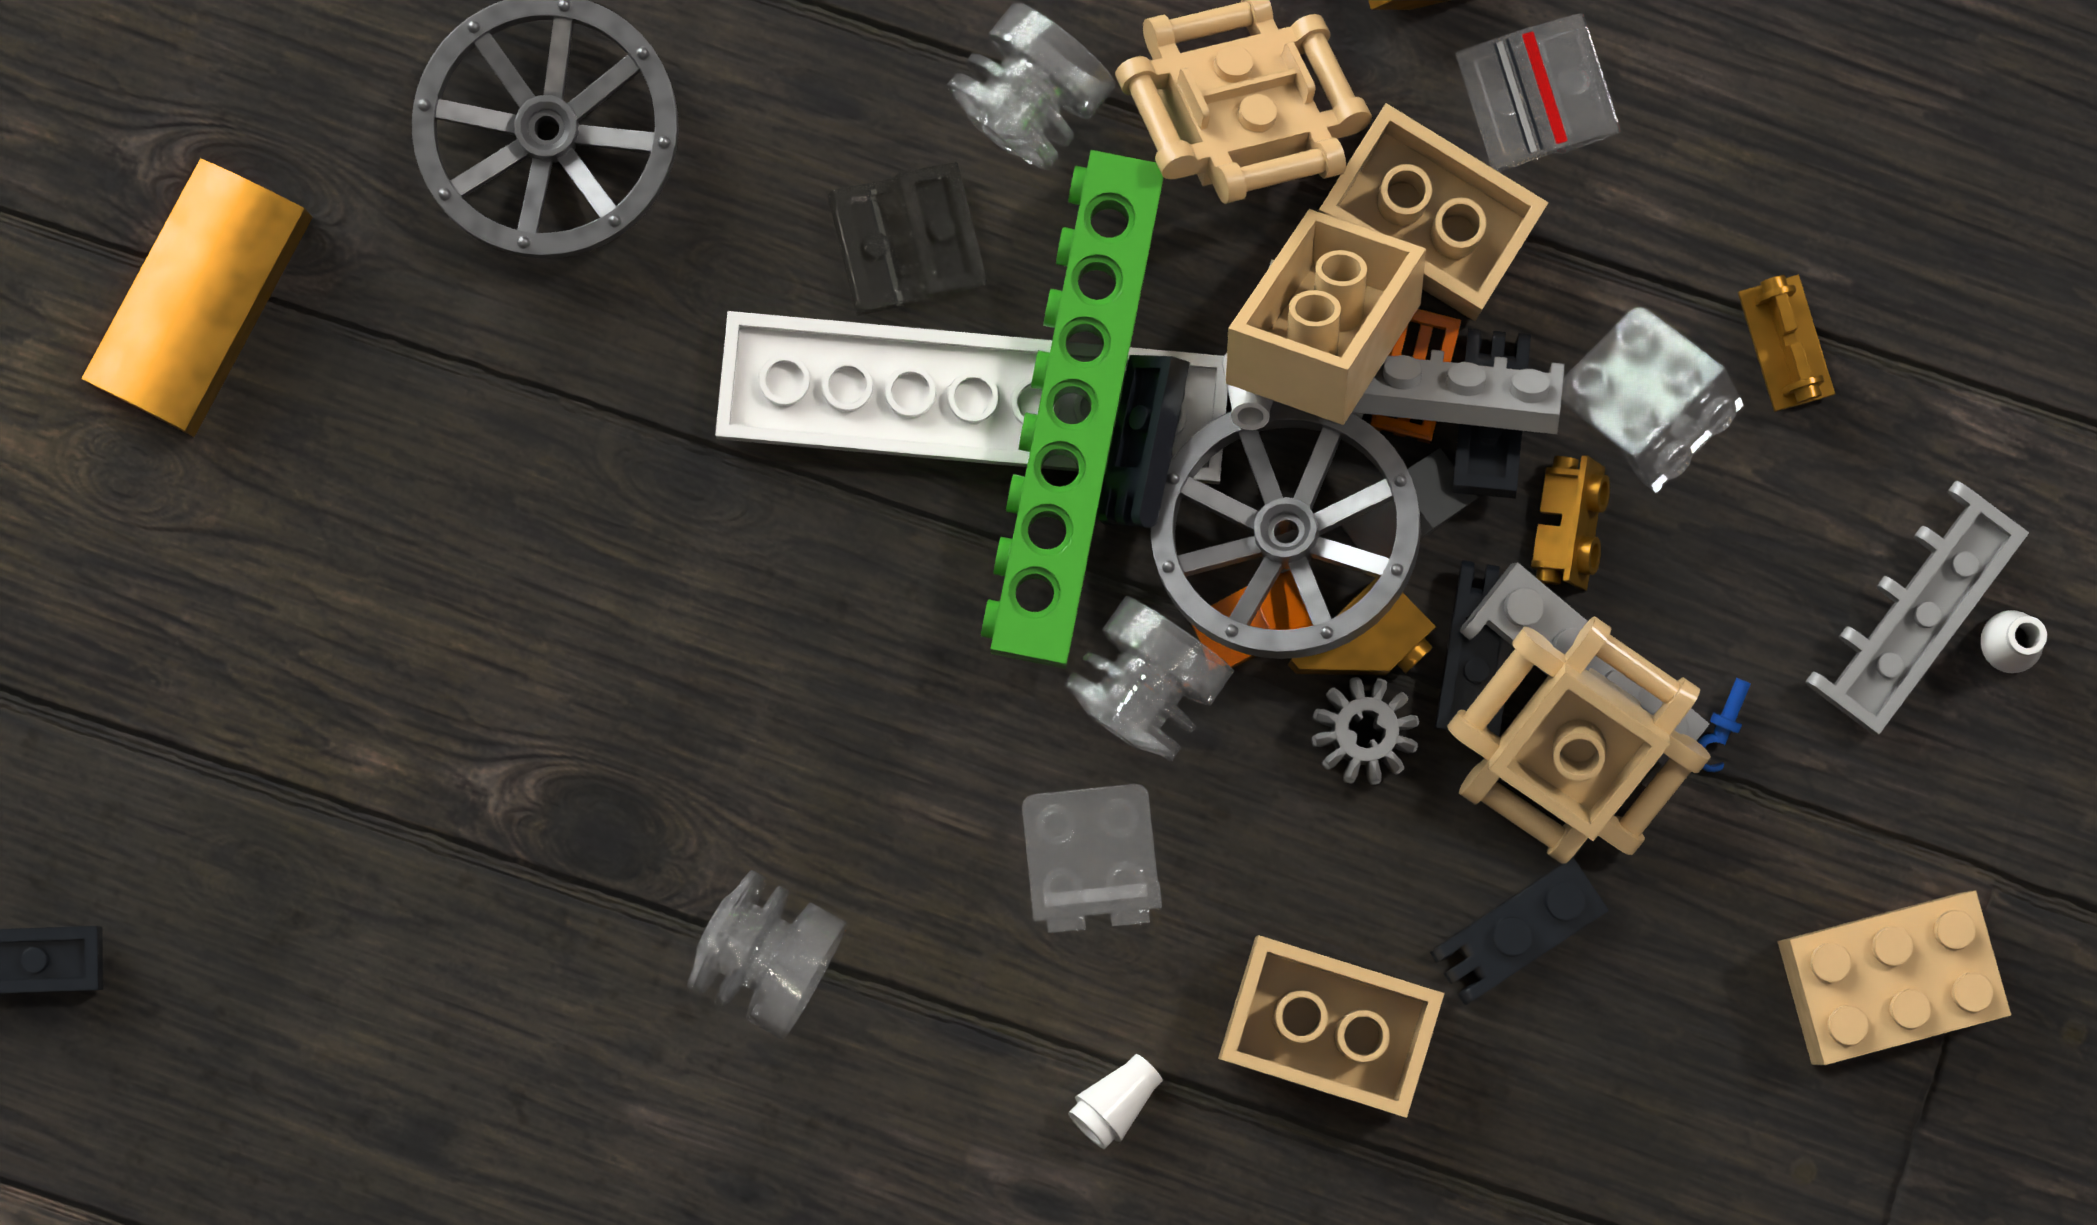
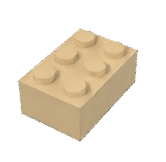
M1385 103L1348 162L1344 174L1340 175L1318 212L1426 248L1422 289L1471 320L1476 321L1548 205V202Z
M1309 209L1228 328L1226 384L1344 425L1421 305L1426 248Z
M1976 890L1957 893L1777 941L1812 1065H1827L2011 1016Z
M1258 935L1255 937L1218 1059L1407 1118L1445 993Z

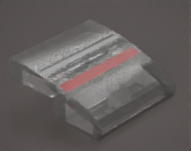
M1582 13L1522 29L1455 53L1491 168L1498 172L1554 152L1566 153L1621 133L1591 35Z

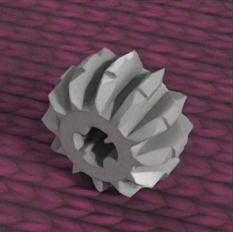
M1359 677L1351 678L1349 681L1351 702L1336 688H1331L1326 693L1329 703L1339 712L1338 714L1325 709H1316L1313 713L1312 718L1314 721L1330 726L1332 729L1331 732H1322L1314 735L1311 738L1312 746L1334 745L1336 750L1322 761V766L1326 770L1336 766L1342 757L1349 761L1343 773V781L1346 783H1353L1358 776L1360 765H1365L1370 785L1379 784L1381 782L1379 760L1385 764L1389 771L1397 775L1404 770V765L1392 749L1394 748L1404 753H1414L1417 750L1418 743L1413 739L1400 736L1399 731L1417 727L1419 725L1418 716L1408 715L1397 719L1394 712L1406 704L1408 696L1401 692L1389 704L1381 701L1387 689L1386 680L1377 679L1372 687L1370 697H1365L1361 679ZM1363 715L1373 717V729L1381 733L1380 742L1377 744L1372 739L1367 744L1368 748L1358 746L1356 744L1357 734L1348 729L1351 718L1356 723H1359Z

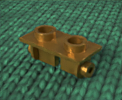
M1799 274L1788 278L1785 275L1775 276L1760 282V286L1739 291L1738 296L1774 412L1835 395Z
M1554 456L1553 466L1547 467L1545 470L1540 512L1543 514L1561 515V526L1538 524L1531 568L1537 570L1536 578L1542 583L1560 585L1562 574H1564L1563 581L1580 590L1587 591L1589 575H1594L1597 572L1600 563L1601 544L1599 538L1595 537L1598 514L1606 510L1609 502L1610 481L1609 477L1604 475L1605 467L1589 456H1581L1579 470L1578 459Z

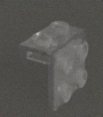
M1644 307L1632 309L1563 378L1561 402L1622 449L1638 479L1655 493L1670 479L1682 474L1688 467L1692 457L1715 434L1723 432L1732 423L1736 412L1744 405L1725 367Z
M1140 784L1033 794L1025 798L1022 804L1034 923L1047 922L1048 933L1085 930V917L1111 915L1112 927L1150 923L1149 911L1160 910L1162 908L1160 882L1157 879L1149 795L1146 788Z

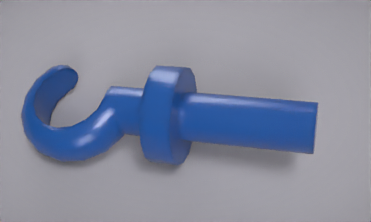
M1736 678L1721 715L1713 712L1710 722L1716 724L1714 732L1704 735L1697 741L1704 748L1713 742L1725 745L1731 731L1740 732L1742 724L1737 722L1736 718L1751 683ZM1724 762L1714 765L1705 764L1702 769L1707 772L1721 771L1724 767Z

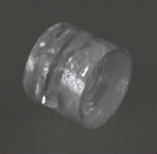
M1014 2L988 33V40L1003 59L1002 63L999 64L985 56L972 53L966 60L968 69L978 81L965 74L956 73L947 84V91L966 112L971 123L997 146L1012 155L1023 158L1040 169L1049 170L1057 161L1058 152L1047 138L1064 146H1069L1074 140L1073 131L1059 114L1061 109L1080 118L1091 119L1115 89L1116 82L1095 56L1065 30L1035 9L1023 3Z
M1125 596L1102 629L1103 635L1121 652L1120 655L1113 662L1101 655L1087 651L1082 658V662L1100 676L1102 681L1099 685H1096L1081 675L1072 672L1065 682L1064 688L1077 698L1086 714L1107 731L1137 750L1141 749L1157 754L1172 762L1180 751L1181 746L1160 728L1164 723H1167L1190 736L1196 725L1177 706L1178 702L1184 696L1194 702L1210 707L1234 673V670L1212 650L1176 624L1137 600Z
M750 870L740 885L722 900L709 921L696 948L695 963L688 979L687 988L702 995L712 984L719 972L724 974L725 977L716 995L715 1003L725 1007L736 997L743 986L753 990L746 1020L783 1040L794 1027L820 983L844 936L848 922L812 902L802 909L792 924L782 919V915L787 904L789 889L782 885L778 886L762 908L757 903L765 887L767 877L754 870Z

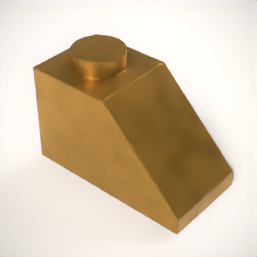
M1375 578L1338 615L1359 602L1372 589L1379 578ZM1402 592L1390 611L1361 636L1327 652L1292 658L1288 666L1296 674L1386 676L1398 665L1406 674L1433 648L1425 637L1436 626Z

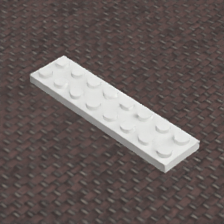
M728 311L715 436L717 439L1027 467L1030 452L1018 450L1025 413L1038 415L1042 390L1031 388L1038 350L1050 352L1052 340ZM1067 342L1066 349L1075 360L1089 362L1101 354L1103 345ZM1130 347L1129 355L1173 356L1190 362L1185 385V396L1181 404L1172 449L1173 459L1182 446L1195 433L1208 423L1226 414L1228 389L1222 367L1224 356ZM1075 393L1061 396L1053 408L1056 416L1067 424H1077L1084 421L1091 411L1088 401L1083 396ZM1223 449L1212 456L1193 479L1201 483L1219 484ZM1064 455L1052 456L1042 465V469L1078 472L1076 463Z

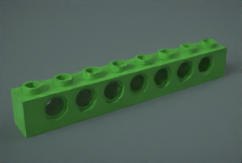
M1091 150L1087 167L1075 165L1068 203L1080 205L1075 229L1067 227L1062 229L1056 264L1067 266L1063 290L1050 289L1043 326L1055 328L1050 352L1038 350L1031 388L1042 390L1038 415L1025 413L1018 450L1030 452L1025 477L1013 474L1006 512L1017 514L1013 539L1000 537L993 574L1005 576L1000 601L988 599L982 625L981 637L992 639L990 650L993 655L1063 669L1067 667L1164 180L1156 162ZM1113 209L1125 217L1127 228L1119 236L1106 238L1095 232L1091 225L1092 218L1102 210ZM1094 270L1107 273L1115 283L1114 291L1108 297L1100 300L1086 297L1078 285L1080 279L1086 273ZM1090 332L1100 339L1103 350L1096 359L1089 362H1081L1072 358L1066 349L1068 340L1076 333ZM1065 394H1079L1088 401L1091 411L1084 421L1077 424H1067L1056 416L1053 409L1054 405ZM1055 455H1064L1071 458L1078 467L1076 479L1069 485L1062 487L1049 484L1041 474L1042 465L1048 458ZM1052 517L1063 524L1066 536L1059 546L1053 549H1042L1034 545L1028 535L1029 529L1039 518ZM1029 579L1045 581L1051 587L1054 594L1051 604L1039 612H1030L1022 608L1017 602L1016 592L1023 582Z

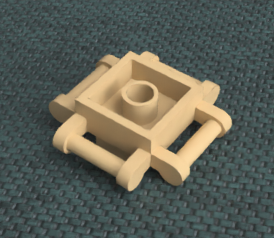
M1241 0L1240 3L1170 20L1165 14L1144 20V39L1153 60H1149L1144 56L1128 59L1117 68L1115 76L1122 91L1126 95L1132 96L1158 151L1155 161L1165 179L1172 180L1197 174L1202 186L1213 184L1221 202L1227 204L1245 199L1246 192L1316 174H1319L1323 179L1344 174L1346 158L1338 138L1350 136L1365 129L1370 124L1372 115L1365 101L1360 97H1355L1328 43L1330 31L1321 15H1307L1297 20L1290 27L1278 29L1273 20L1270 0ZM1247 27L1251 35L1180 53L1176 46V43ZM1301 54H1306L1333 109L1319 112L1313 100L1315 84Z
M1595 616L1583 626L1566 654L1554 648L1539 632L1524 626L1512 641V645L1515 648L1483 691L1467 711L1459 710L1447 725L1454 737L1484 757L1467 775L1460 787L1459 794L1475 805L1480 801L1548 846L1547 854L1561 864H1566L1570 861L1587 838L1594 841L1597 836L1623 853L1633 855L1645 840L1642 834L1687 776L1691 772L1699 773L1711 758L1708 751L1700 743L1674 730L1696 702L1700 688L1684 677L1677 681L1610 635L1611 627ZM1597 656L1663 703L1657 712L1652 715L1641 707L1639 700L1596 670L1592 668L1586 670L1585 668ZM1534 665L1549 676L1502 736H1497L1487 728V725ZM1663 753L1669 757L1667 762L1624 816H1614ZM1501 778L1563 820L1566 824L1560 825L1497 782V780Z

